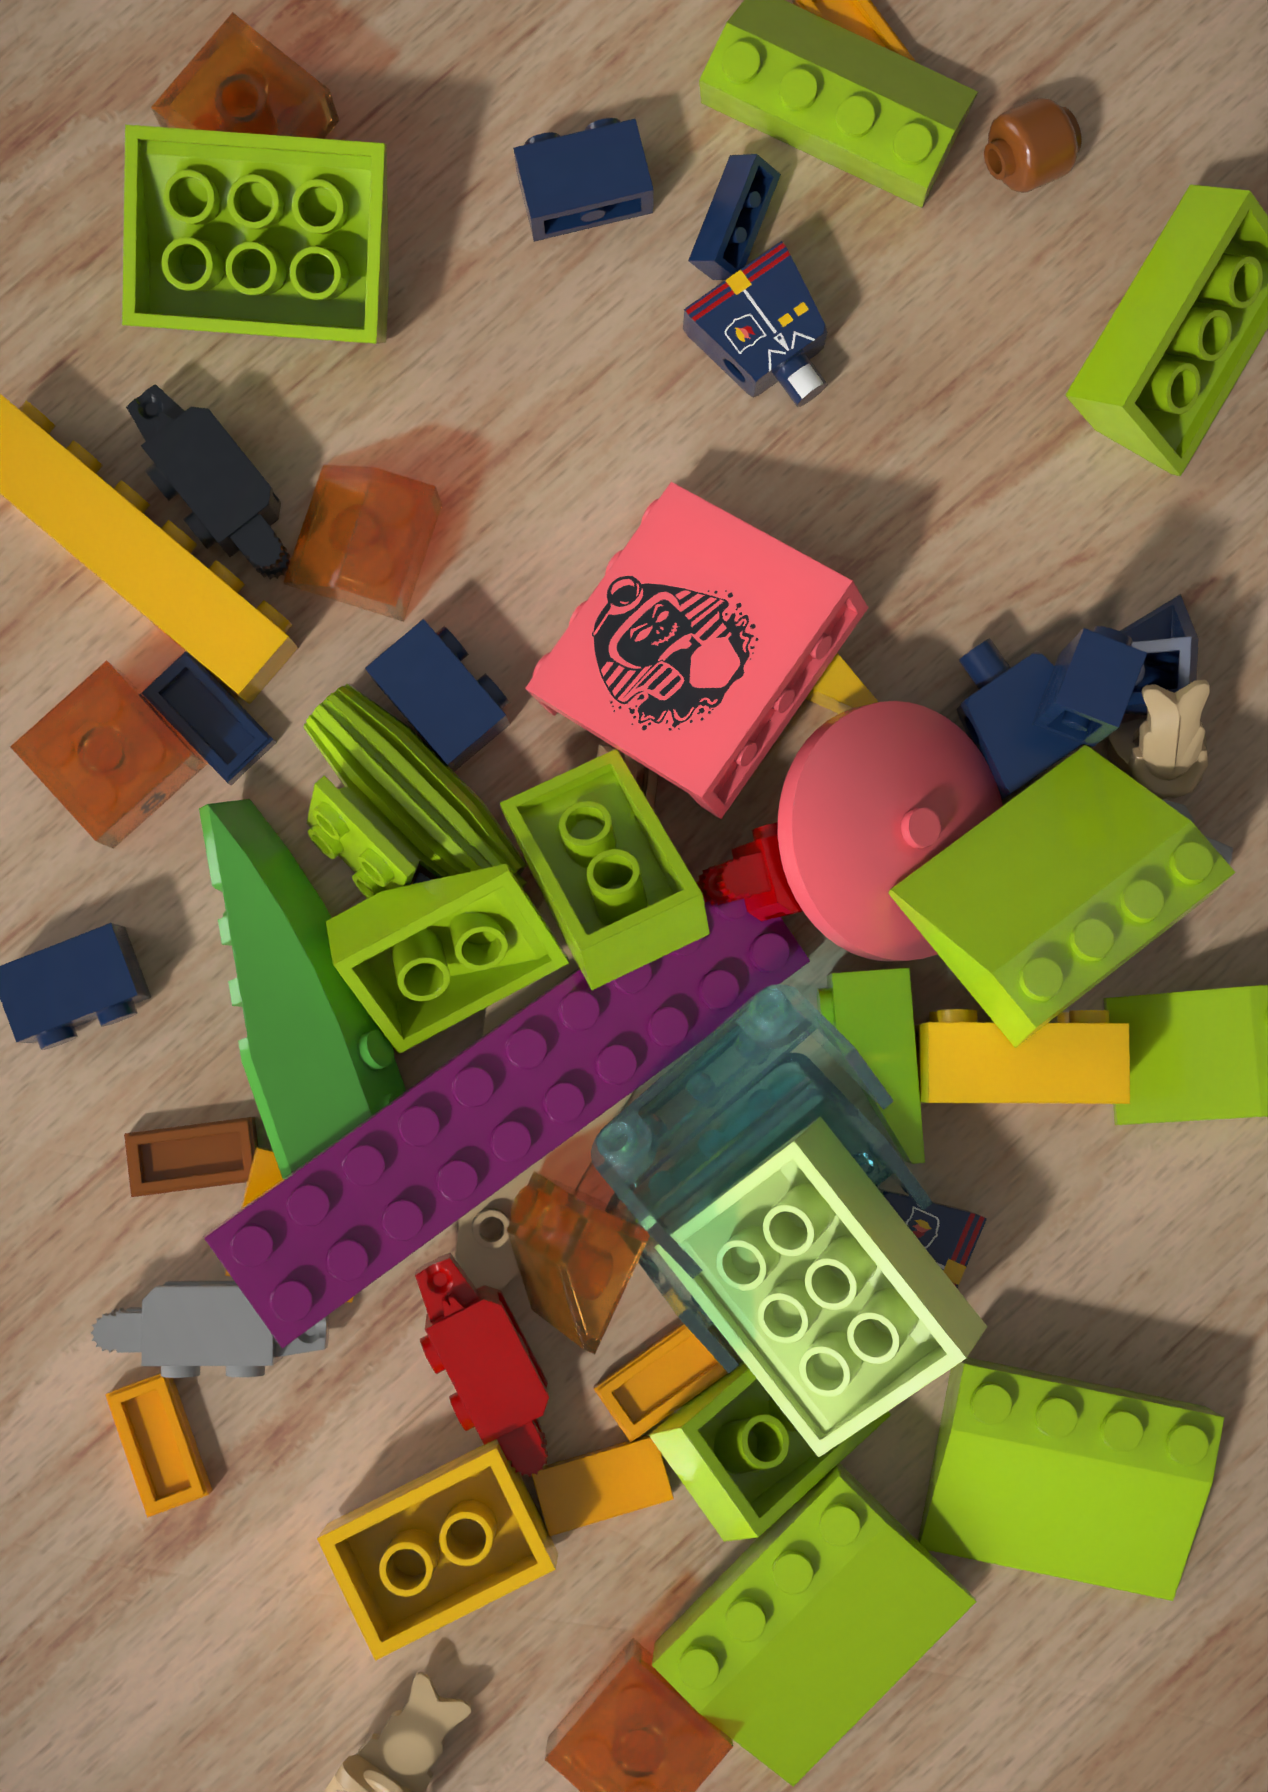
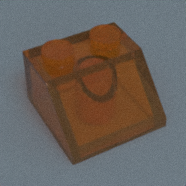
M323 465L284 579L285 585L404 622L442 507L436 486L376 467Z
M534 1171L528 1185L518 1192L513 1201L511 1221L506 1229L531 1310L583 1350L595 1354L651 1235V1231L598 1198Z

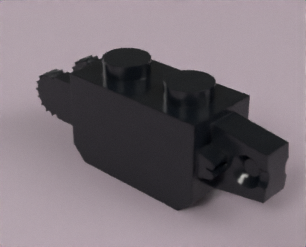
M156 384L129 403L126 408L146 441L141 447L154 462L145 472L168 501L179 494L193 512L183 520L206 549L218 542L229 557L240 550L251 565L256 567V571L261 573L264 578L268 576L271 580L273 577L278 579L280 575L285 576L284 572L289 571L288 565L291 564L289 560L291 556L287 553L288 550L283 546L280 538L277 537L270 527L279 520L281 501L275 495L269 483L208 408L190 407L184 411Z

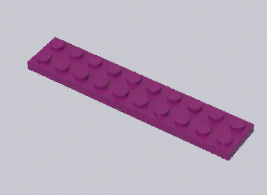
M704 899L709 935L594 990H591L583 973L578 968L205 1234L203 1238L283 1349L809 963V958L781 917L761 922L747 912L744 899L721 905H711L710 902L705 903Z

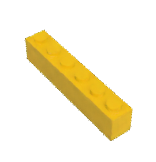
M0 394V495L250 705L298 649L296 644L286 634L292 627V624L265 600L255 608L238 593L245 584L219 561L215 560L207 568L195 558L191 552L196 548L197 544L170 520L160 528L143 513L150 504L125 482L120 480L112 488L96 473L103 465L80 444L73 440L65 448L49 434L56 427L55 424L26 400L18 409Z

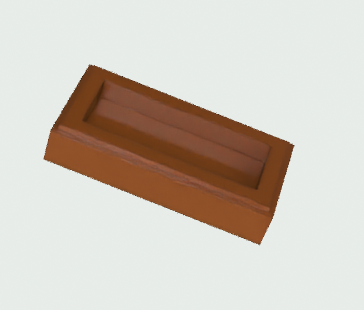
M255 1117L125 1133L131 1197L247 1182L255 1150L258 1147Z

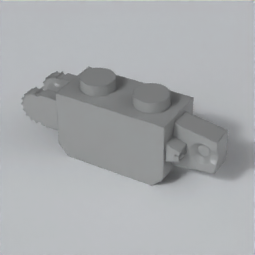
M168 1281L164 1285L156 1286L142 1300V1307H130L126 1310L120 1308L119 1311L114 1309L111 1313L103 1314L102 1318L96 1319L97 1323L92 1325L94 1330L91 1332L94 1336L92 1341H95L97 1343L96 1347L100 1346L102 1351L107 1349L110 1353L115 1349L117 1353L142 1352L141 1366H161L162 1377L185 1378L199 1376L200 1366H226V1376L258 1377L265 1375V1366H273L283 1356L325 1350L329 1343V1315L282 1349L235 1281Z

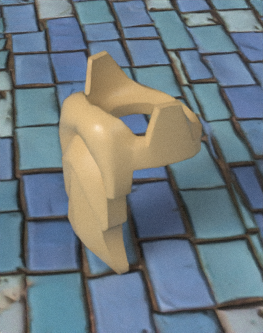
M1195 680L1175 693L1156 684L1144 686L1142 688V696L1147 706V718L1135 719L1120 724L1119 728L1109 735L1108 761L1160 799L1166 797L1177 798L1194 791L1199 781H1202L1203 774L1208 767L1205 728L1200 719L1201 712L1210 693L1208 682L1206 680ZM1140 735L1139 746L1136 747L1133 741Z
M423 1672L417 1673L413 1679L409 1700L404 1708L392 1713L380 1735L373 1733L356 1755L348 1756L344 1760L324 1792H336L337 1790L344 1792H426L433 1775L430 1769L444 1750V1737L454 1726L469 1716L472 1710L471 1705L463 1699L440 1697L434 1688L431 1678Z

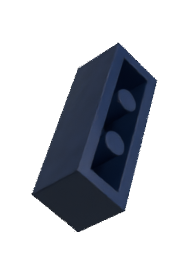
M758 154L729 156L688 261L712 280H726L745 267L781 174Z

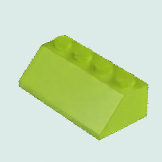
M744 0L726 22L699 79L702 104L923 208L978 94V91L785 0Z
M1189 185L1065 395L1095 431L1172 475L1181 476L1268 329V215L1250 190Z

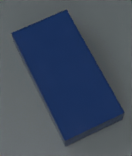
M187 651L141 693L231 786L277 743L205 667Z

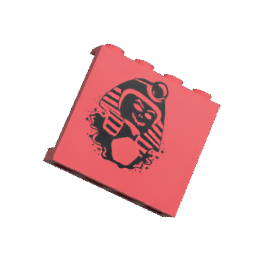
M670 482L660 498L654 500L647 507L643 514L641 525L624 549L618 551L611 558L607 565L605 576L588 600L581 603L575 609L570 618L569 627L552 651L545 654L539 660L534 669L533 678L525 689L552 715L555 716L558 712L686 791L703 809L722 819L863 617L868 606L853 580L677 484Z

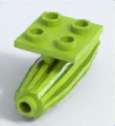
M350 684L342 685L335 692L327 696L314 709L315 711L309 715L303 728L345 787L337 789L325 775L314 784L306 823L310 827L308 834L323 854L330 859L339 856L355 873L352 876L355 885L367 899L384 890L410 885L418 863L438 878L507 864L522 888L525 887L527 882L520 875L527 867V864L484 802L411 728Z

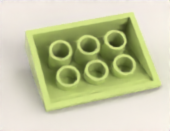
M821 1116L775 1150L654 1247L818 1457L965 1360L987 1328V1325Z

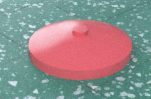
M885 701L855 707L839 713L816 729L802 745L788 770L778 810V842L783 869L796 901L813 925L839 947L867 959L877 961H909L937 955V952L895 903L888 892L1003 806L991 769L980 750L961 728L940 713L910 702Z

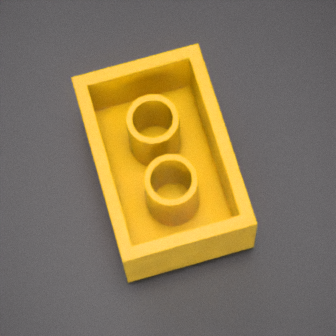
M937 1010V1012H929V1022L914 1025L920 1102L1130 1104L1129 1023H1109L1108 1010H1071L1069 1012H1061L1057 1015V1023H1047L1016 1048L994 1022L977 1023V1010Z
M497 1439L327 1523L317 1537L320 1547L375 1661L556 1570L558 1551L551 1537H549L548 1531L520 1473H515V1468L511 1467V1460H507Z

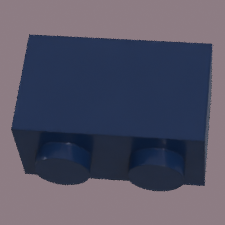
M604 118L589 124L585 131L564 136L553 132L541 133L529 138L524 145L513 147L516 172L534 242L653 213L654 189L636 118L622 122L617 118Z
M422 619L365 667L372 680L432 750L455 772L510 725L507 715L502 710L510 702L486 673L476 680L461 661L469 654L445 626L435 633L429 624Z
M1096 626L1093 631L1083 628L1059 653L1032 725L1091 748L1119 728L1147 652L1132 647V638L1118 630L1104 626Z
M114 923L98 927L0 966V1000L17 1043L38 1042L41 1050L50 1049L77 1038L78 1035L75 1027L97 1018L101 1027L128 1019L138 1014L135 1007L136 1003L151 998L127 930L124 926Z

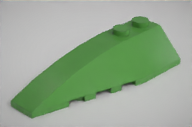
M250 799L211 803L199 808L211 884L215 889L223 892L226 910L223 913V917L218 919L222 945L232 946L237 977L228 981L232 1006L243 1008L247 1037L238 1041L241 1061L280 1173L284 1179L406 1092V1088L394 1057L393 1045L333 965L326 921L332 917L287 846Z

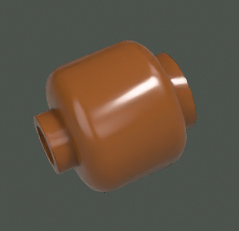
M1037 98L1008 110L993 120L988 133V144L984 149L986 166L995 179L1002 180L1011 190L1021 193L1030 192L1058 180L1072 171L1077 153L1080 151L1082 144L1081 130L1077 119L1069 109L1058 105L1051 99Z

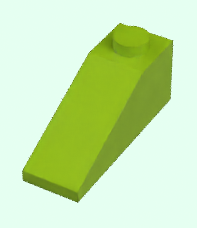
M910 968L831 973L827 976L828 988H817V1008L820 1027L831 1026L832 1041L904 1161L911 1164L925 1163Z

